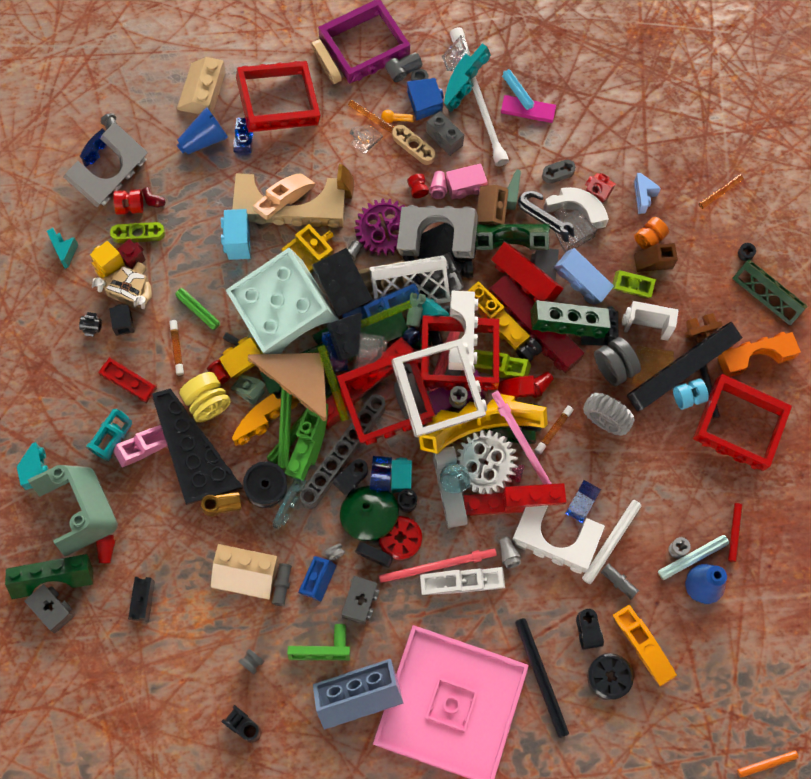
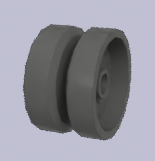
M621 337L609 342L608 346L604 345L594 351V358L600 372L615 387L625 382L627 377L631 378L641 371L636 353L629 343Z

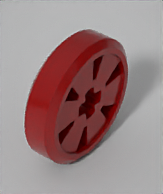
M398 516L394 528L386 536L379 539L380 548L383 552L392 556L394 560L410 559L417 554L421 547L422 531L413 519ZM400 533L403 534V537L406 536V539H403V543H398V540H395Z

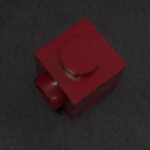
M128 239L117 249L125 266L133 270L136 262L143 263L146 260L143 255L144 249L138 242L133 243Z

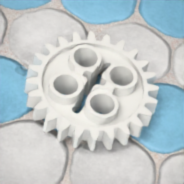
M482 430L480 436L477 433H473L474 439L467 437L468 443H461L464 449L457 450L461 454L460 457H456L460 461L456 467L461 469L458 475L463 476L460 481L463 483L467 482L466 488L472 487L473 492L479 490L480 494H484L485 491L487 494H492L493 490L500 492L499 486L505 488V481L512 482L509 476L516 475L512 471V468H518L517 465L513 464V461L518 460V457L512 456L516 450L509 449L512 443L506 442L507 437H501L500 433L496 432L494 434L490 430L487 434ZM484 445V452L479 454L480 446ZM501 452L502 458L497 462L496 455ZM485 460L489 461L488 465L484 463ZM476 463L477 470L472 472L471 467ZM491 470H493L494 477L493 479L489 480L488 474Z

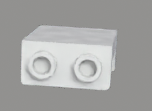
M633 301L631 306L627 307L626 313L622 318L624 332H628L632 323L662 329L661 340L668 341L676 328L678 310Z

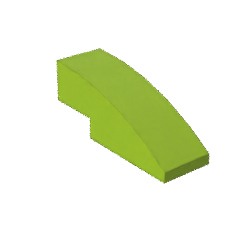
M474 350V352H477V364H473L475 370L492 375V352ZM499 353L500 378L511 379L529 376L531 364L528 359L513 358L509 354Z

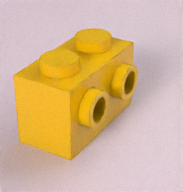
M108 241L94 248L90 254L93 260L91 264L101 279L125 266L120 253Z
M247 336L238 342V346L226 349L223 352V356L219 358L231 378H237L255 366V364L248 361V355L264 354L254 338H248Z

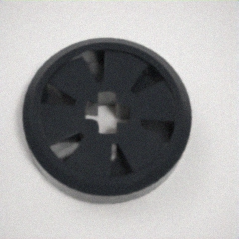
M608 653L597 657L591 663L587 678L590 688L597 696L606 700H616L625 696L630 691L634 675L626 659L617 654ZM606 672L608 674L613 672V677L616 678L615 681L611 680L608 682V677L605 675Z

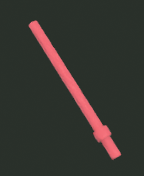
M495 548L485 551L476 550L468 555L378 576L380 583L464 563L482 562V559L494 557L497 554Z

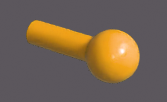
M384 110L381 114V120L387 124L393 121L414 122V115L394 114L392 110Z

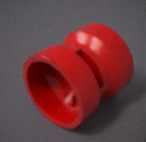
M414 174L407 179L408 186L411 188V195L415 199L423 198L429 194L423 174Z

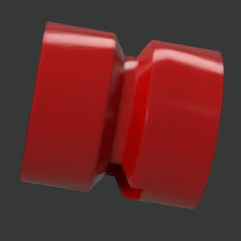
M141 189L130 190L129 193L125 190L114 191L116 215L128 214L129 211L132 214L143 213L144 203Z

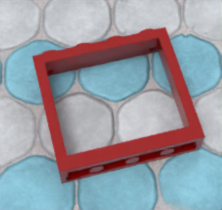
M307 61L237 67L236 81L248 132L315 126L319 124L321 115ZM302 75L311 110L254 116L246 80Z
M423 316L421 350L428 348V331L464 332L462 324L453 317ZM478 318V326L474 328V332L493 333L492 377L474 376L475 381H479L481 389L488 392V390H497L499 385V319ZM427 356L421 358L420 373L425 387L452 390L456 386H462L467 391H470L466 376L427 375Z
M411 349L337 376L360 443H366V446L378 442V438L383 436L385 439L391 438L396 435L395 432L402 429L403 432L412 430L410 419H406L364 434L347 384L393 367V358L413 353ZM415 359L409 361L427 410V412L419 415L422 425L433 422L432 418H435L436 414Z
M721 374L715 379L693 439L702 443L701 446L711 447L721 455L733 457V460L736 462L746 463L754 470L764 471L771 467L792 405ZM722 390L779 416L764 458L706 432Z

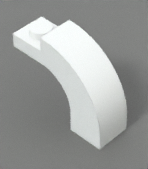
M561 188L559 196L552 195L545 199V212L549 213L563 209L575 210L583 216L588 231L606 227L609 220L603 204L593 194L582 189Z

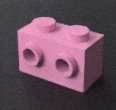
M481 164L446 172L445 181L451 199H462L472 194L479 195L480 186H487V179Z

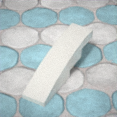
M502 567L483 570L481 568L464 571L452 570L420 575L422 595L465 593L505 588L504 570Z

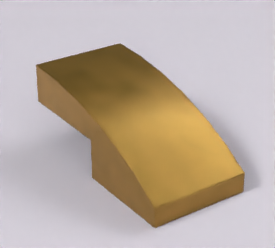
M339 164L337 189L345 190V198L352 199L354 188L353 176L343 164Z

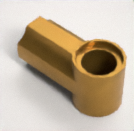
M239 492L218 496L207 495L201 501L204 514L210 517L216 516L219 513L242 510ZM209 502L216 504L212 510L206 509L205 506Z

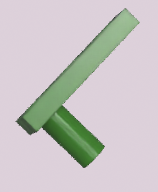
M334 625V646H288V660L350 661V647H346V625Z

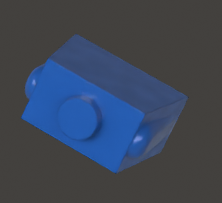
M435 78L407 81V94L416 121L443 111L444 95L442 89L438 88Z

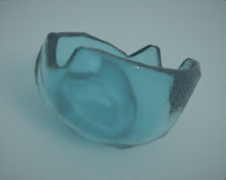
M450 464L444 467L440 473V482L443 490L449 493H461L467 490L470 486V474L466 467L460 464Z

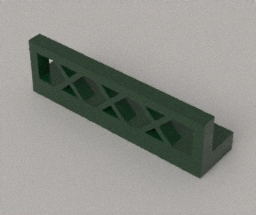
M752 260L746 261L732 278L790 326L808 307ZM744 270L751 274V282H744L739 278ZM762 283L765 286L766 293L758 294L755 291V284ZM769 296H778L780 298V305L773 306L770 303ZM791 307L797 313L790 320L785 316L784 308Z

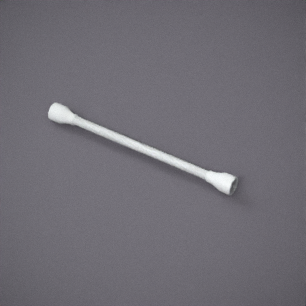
M455 28L451 30V40L457 46L458 51H460L461 57L465 53L468 55L463 29ZM475 76L471 79L474 85L472 88L492 142L493 159L496 166H503L509 162V158L497 139Z

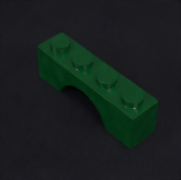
M477 224L476 250H493L496 247L502 246L504 242L523 245L530 250H549L550 224Z
M88 554L6 568L5 586L11 599L28 597L33 594L36 587L51 581L63 582L72 588L93 585V567Z

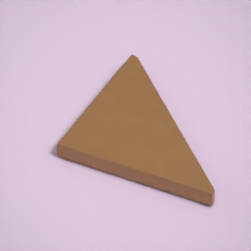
M323 353L248 355L250 363L255 364L260 371L280 384L281 388L290 395L295 396L300 400L301 404L321 417V420L326 421Z

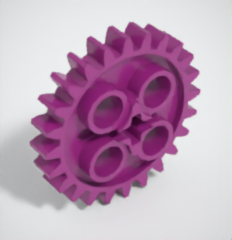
M382 198L381 203L374 200L375 205L373 206L367 203L368 209L362 207L363 214H357L360 220H355L357 225L354 227L355 232H357L356 238L360 239L359 242L362 245L364 244L365 251L370 248V254L377 251L378 256L381 255V252H384L385 257H387L388 252L395 255L394 250L397 249L398 235H393L392 232L399 231L401 209L405 205L403 204L399 207L398 201L392 204L391 199L385 203L384 198ZM378 214H382L385 227L387 228L388 235L391 241H387L385 232ZM390 214L394 215V218L388 219L386 217ZM371 220L377 221L376 224H369ZM377 236L383 237L380 241H376L374 238Z

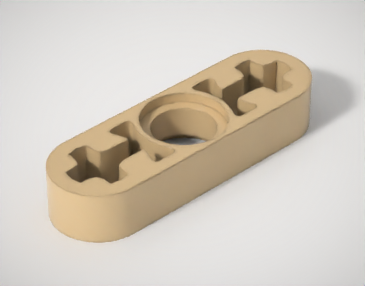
M318 39L311 42L312 50L330 82L336 84L342 81L339 70L322 41Z
M397 125L393 128L392 138L398 145L424 165H430L434 162L435 150L404 125ZM402 132L404 133L403 136H402V135L397 136V133H400V134H401ZM414 141L417 142L419 146L417 148H411L409 146V143Z

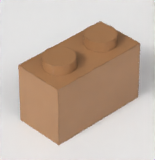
M499 185L480 186L477 223L505 224L509 189Z

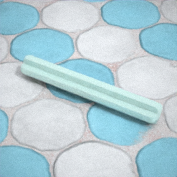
M722 535L658 571L659 576L662 580H665L729 544L727 537Z

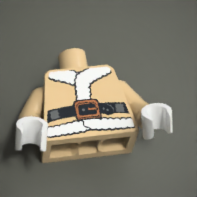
M136 262L133 270L123 266L120 270L113 272L102 279L97 277L92 281V288L98 286V292H102L103 288H105L108 297L138 310L145 309V304L152 298L151 284L147 276L143 275L146 266L139 262Z

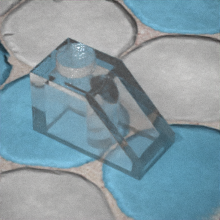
M360 333L359 354L355 357L354 369L371 364L382 357V352L386 351L387 341L384 340L383 336Z

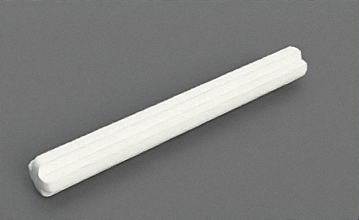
M632 500L585 572L582 579L586 583L591 584L641 508V504L638 501Z

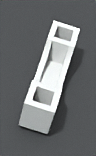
M452 291L450 317L455 318L462 324L465 332L462 341L468 346L469 354L467 356L469 362L472 361L473 364H477V352H474V346H477L478 336L474 334V328L478 326V317L474 316V310H478V299H475V292ZM457 347L449 349L448 370H464Z

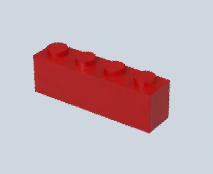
M506 242L502 244L491 259L496 264V269L502 273L506 272L509 274L508 277L515 284L518 282L522 285L520 288L528 295L530 293L534 295V301L554 302L564 289L516 248Z

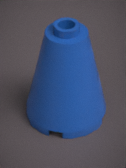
M206 107L177 139L179 142L177 147L183 154L186 152L189 155L227 139L228 135L208 107Z
M708 564L693 567L686 577L685 587L687 593L696 602L704 604L715 603L725 592L726 571L720 566Z

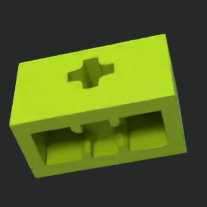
M619 270L615 272L614 287L611 290L643 298H651L656 279Z

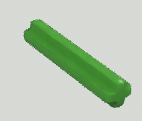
M180 288L175 293L176 297L212 330L219 327V320L186 290Z

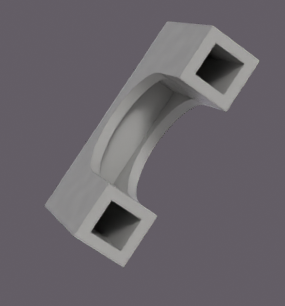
M115 122L102 134L100 139L117 154L120 161L119 173L112 178H99L77 161L63 177L97 208L100 204L104 206L111 199L109 197L111 192L118 191L123 186L121 182L125 178L129 180L135 173L133 169L137 165L141 167L147 160L145 156L148 152Z
M415 205L402 207L397 250L401 256H419L423 231L433 223L445 222L454 228L452 247L454 256L457 258H474L478 222L476 209L468 206L463 208H454L452 206H445L444 208H436L435 206L418 207Z

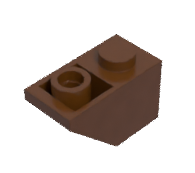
M675 243L656 244L634 254L637 272L673 269L678 261Z

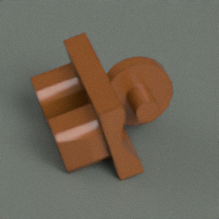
M714 313L702 317L705 325L700 327L697 318L686 321L687 332L684 333L685 337L690 338L701 334L700 337L696 338L697 342L700 343L711 335L710 331L722 327V321L717 322Z

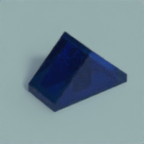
M583 480L566 514L583 523L601 489Z

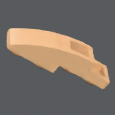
M303 174L286 177L266 190V196L253 205V211L265 220H268L286 204L292 205L312 189L315 183Z

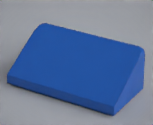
M314 556L298 593L321 602L336 569V564L330 560Z

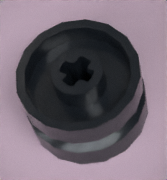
M269 461L258 462L246 471L243 479V488L248 500L253 505L260 508H272L279 505L285 498L287 478L284 471L277 464ZM266 482V484L269 483L268 487H263L262 483Z

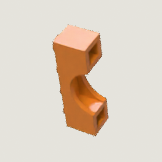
M781 332L769 339L768 337H763L754 343H742L737 348L731 346L719 355L718 361L723 374L733 377L745 372L751 356L758 354L767 355L779 364L796 359L801 351L793 332L787 334Z

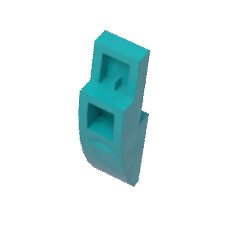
M483 43L471 57L466 53L464 54L450 77L444 104L449 112L456 109L465 95L471 92L474 86L471 79L477 75L478 70L483 64L488 62L491 56L488 47Z

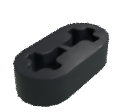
M359 542L355 550L358 555L387 568L390 567L394 559L389 554L362 542Z

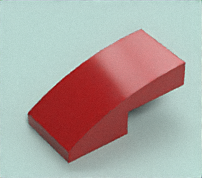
M531 375L500 381L498 391L503 395L514 396L515 400H518V397L535 396V377Z

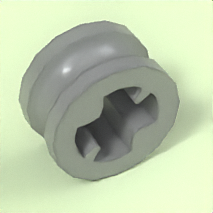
M341 543L325 551L327 555H330V561L336 560L346 553L345 550L341 549Z

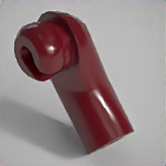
M149 187L142 189V194L148 206L156 208L165 206L166 200L164 197L153 195Z

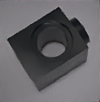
M119 304L109 308L112 330L116 336L135 332L132 312L128 305Z

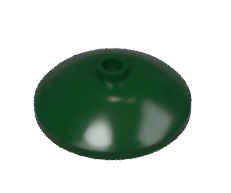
M367 485L355 489L345 498L340 508V521L344 530L351 537L361 541H374L386 536L396 525L399 516V508L395 497L387 489L376 485ZM366 505L370 506L368 509H364Z

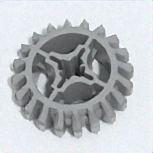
M603 393L591 394L583 407L585 415H587V418L592 423L614 435H626L635 421L634 415L625 405L609 395L605 396Z

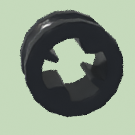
M751 243L742 244L738 250V257L742 261L752 260L756 254V247ZM745 249H748V250H749V251H748V252H750L749 255H746V254H745V253H746V252H744Z

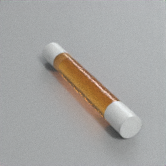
M172 320L169 323L176 375L180 376L184 374L178 325L176 320Z
M571 406L565 408L536 447L535 451L538 454L544 451L574 409Z

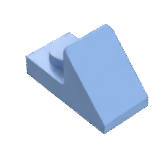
M637 173L634 180L638 214H645L651 205L650 197L658 196L661 188L642 173Z

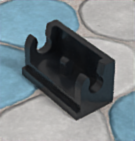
M134 577L128 620L149 622L155 581L152 578L140 579L139 577Z

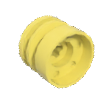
M213 372L203 373L184 384L179 391L185 405L190 406V413L193 414L195 421L199 423L218 416L231 403L225 390L220 388L221 384Z

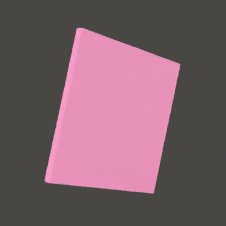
M413 625L396 673L403 704L384 710L373 745L468 779H495L529 665Z

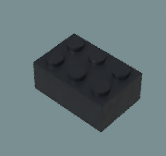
M347 248L312 264L337 316L372 300Z

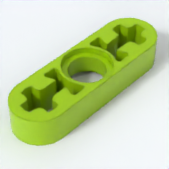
M158 222L117 224L111 228L110 235L116 243H125L128 239L133 243L162 240L165 237V230L163 225ZM136 229L143 231L142 235L138 237L134 236L133 232ZM155 229H159L157 235H154L153 233L155 232ZM118 231H122L120 237H117L116 235L118 234Z

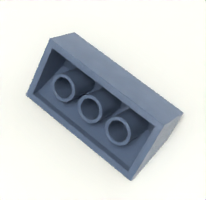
M391 659L313 684L316 712L324 730L403 704L400 686Z

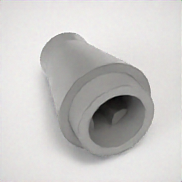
M510 537L499 540L502 564L506 568H514L520 565L521 556L511 542Z

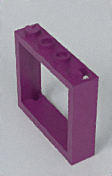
M381 0L371 1L318 27L319 38L349 84L357 80L360 81L369 74H375L378 70L384 68L391 59L397 58L400 60L410 55V43ZM380 15L399 45L351 68L332 37Z

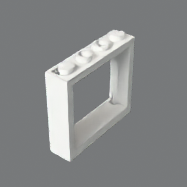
M462 338L396 357L392 360L394 372L415 437L475 420L486 415L487 405L484 399L481 400L479 394L481 386L478 380L475 381L473 375L475 368L473 362H469L467 356L469 349L467 344L463 343ZM457 347L477 411L423 427L403 363Z

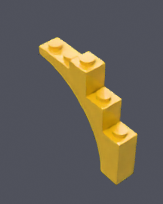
M500 394L505 404L508 403L511 408L510 412L518 426L541 428L547 426V407L516 402L514 396ZM492 399L487 404V411H485L486 415L484 417L419 436L420 449L438 454L446 446L466 435L484 429L509 425L504 416L500 415L499 407L495 400ZM469 402L459 413L441 410L433 418V422L428 423L426 426L477 411L475 403Z

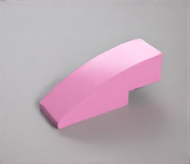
M161 425L137 433L134 438L116 444L113 452L122 468L167 446Z

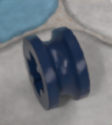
M412 326L404 332L402 338L412 346L419 341L422 334Z

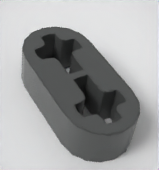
M563 160L547 165L543 169L542 179L550 184L573 176L576 166L571 160ZM547 173H554L553 177H551V175H547Z

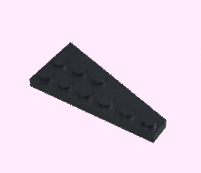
M171 388L152 393V399L185 504L189 505L202 501L207 495L218 496L243 488V485L237 480L231 469L220 457V454L196 425L194 419L185 410Z

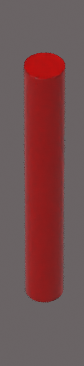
M734 503L728 556L729 562H736L742 513V504Z

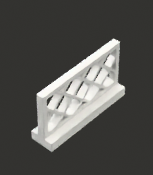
M444 256L370 267L374 300L386 295L385 293L391 285L401 289L394 284L397 277L403 276L407 279L403 286L406 287L410 282L415 283L412 279L416 274L422 273L426 278L421 285L415 283L418 287V292L420 290L428 294L427 298L432 297L438 304L450 302L446 258ZM442 270L443 277L439 282L431 278L434 271ZM384 279L389 283L383 292L377 288L376 280ZM428 279L437 284L431 293L422 288ZM441 287L445 290L446 298L437 299L433 294Z

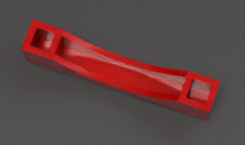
M401 337L371 363L408 349L414 352V349ZM391 367L348 383L347 386L354 405L379 382L393 374L394 368ZM341 389L326 399V404H328L326 428L328 430L349 411Z

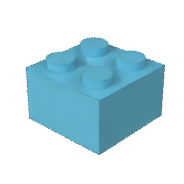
M224 210V217H221V228H223L221 244L223 245L224 253H227L228 260L251 259L250 224L247 210Z

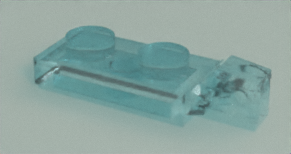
M294 479L273 520L272 526L274 528L280 529L281 525H286L290 517L287 514L289 508L295 507L298 500L296 495L303 490L307 480Z

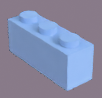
M575 248L566 251L554 266L558 271V275L566 279L571 284V287L579 291L584 296V299L592 305L601 303L614 287Z

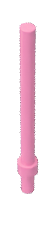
M499 391L492 393L491 395L499 407L500 415L506 419L543 484H552L512 416L508 403L505 404Z

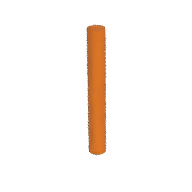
M792 751L738 769L737 773L742 778L796 760L799 756L796 751Z

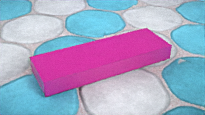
M504 95L501 113L553 123L556 105L533 100L534 107L526 110L517 97Z

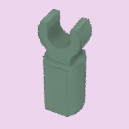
M411 293V306H409L406 325L420 327L423 310L422 304L426 300V295L419 294L417 300L418 294Z

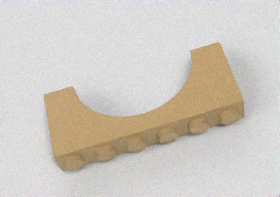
M236 173L232 210L246 209L249 222L257 224L274 223L276 225L292 224L294 226L310 224L313 227L329 226L331 228L343 227L345 190L337 189L336 178H327L323 191L310 202L295 206L285 205L271 218L265 220L253 211V205L264 197L256 187L254 174Z

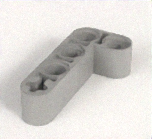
M454 446L445 447L438 454L433 453V461L446 524L448 528L468 525L456 468Z

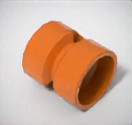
M652 217L634 235V239L642 249H647L659 244V241H662L669 234V229L661 219Z

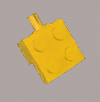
M308 224L295 234V239L284 246L281 251L283 252L287 248L293 250L303 260L309 272L312 273L314 271L312 264L333 255V249L327 241L334 237V235L328 230V232L320 236Z

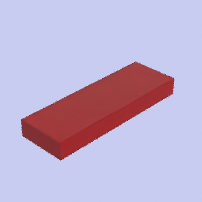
M110 357L98 372L102 377L145 403L148 402L152 393L157 389V386Z

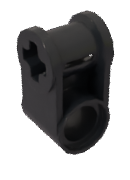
M362 459L354 460L334 479L333 484L345 496H348L368 475L367 463ZM355 467H358V468H361V467H362V468H363V472L361 473L360 471H358V472L356 473V468H355Z
M585 609L579 612L576 617V623L582 650L603 647L604 639L597 613L592 609ZM583 617H590L591 621H584Z
M236 705L233 706V710L228 717L221 721L230 730L248 742H256L261 737V728ZM251 726L255 727V735L250 738L247 737L246 730Z

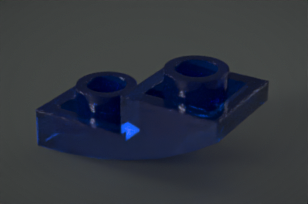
M245 117L236 118L233 152L252 153L254 132H248Z
M103 128L87 142L80 154L85 167L94 164L100 158L98 151L107 146L100 139L105 132Z
M322 333L323 352L327 353L328 372L333 374L348 370V360H338L330 333Z
M373 456L370 478L371 490L389 491L392 457Z

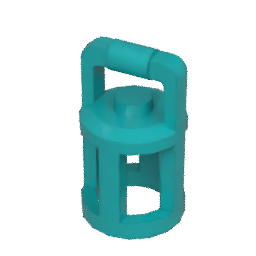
M113 409L106 420L101 423L100 429L91 442L86 445V448L96 456L109 462L116 444L124 440L125 434L132 425V420L122 411ZM115 417L125 423L122 429L115 423L111 424ZM108 434L113 438L103 450L98 446Z

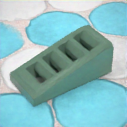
M519 169L514 173L507 188L509 189L506 207L508 210L516 209L521 175Z

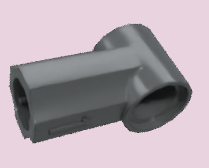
M415 52L400 60L397 58L391 59L386 63L385 69L394 82H400L408 73L421 68L423 63L419 54Z

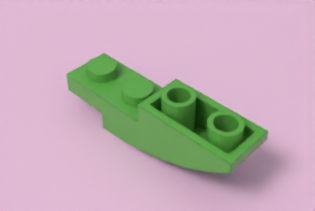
M326 404V421L321 420V417L315 412H311L308 408L306 409L296 433L299 439L284 472L285 475L304 481L310 465H315L325 434L328 404Z

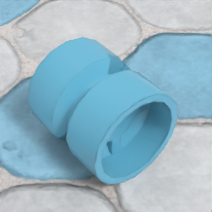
M701 378L689 381L688 385L682 383L673 388L674 399L681 410L692 407L694 403L696 405L705 403L709 399L707 387Z

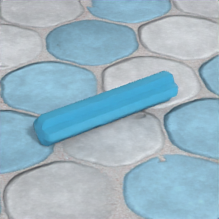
M509 69L504 71L502 77L526 110L532 109L534 107L533 100L512 71Z

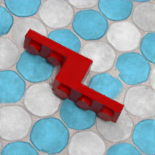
M564 483L505 487L503 493L463 496L467 516L523 513L526 507L564 505L567 503Z

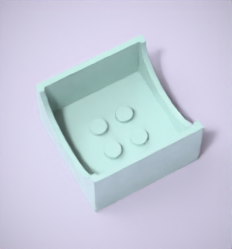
M287 248L226 289L233 304L264 354H281L292 341L305 332L319 325L339 320L303 260L290 248Z

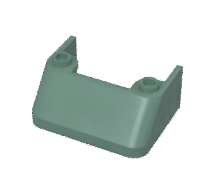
M57 465L28 479V482L39 497L70 482L82 511L71 517L69 524L72 531L53 540L64 557L112 534L117 529L118 522L92 468Z

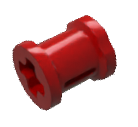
M220 359L212 362L207 367V371L213 372L220 384H224L230 379V375L222 366Z

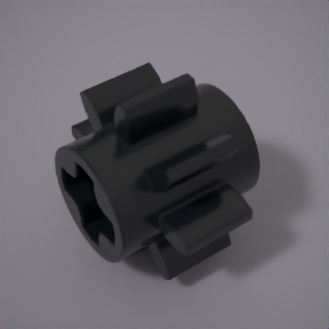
M87 312V315L81 316L79 329L83 330L86 336L94 337V333H100L102 319L98 318L97 313Z

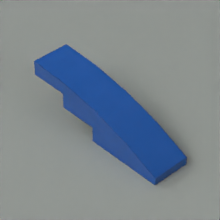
M413 283L342 314V316L346 318L361 313V327L408 308L411 306L410 294H418V300L419 292L416 284Z

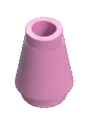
M442 171L434 173L429 189L431 196L435 199H442L447 194L445 174Z

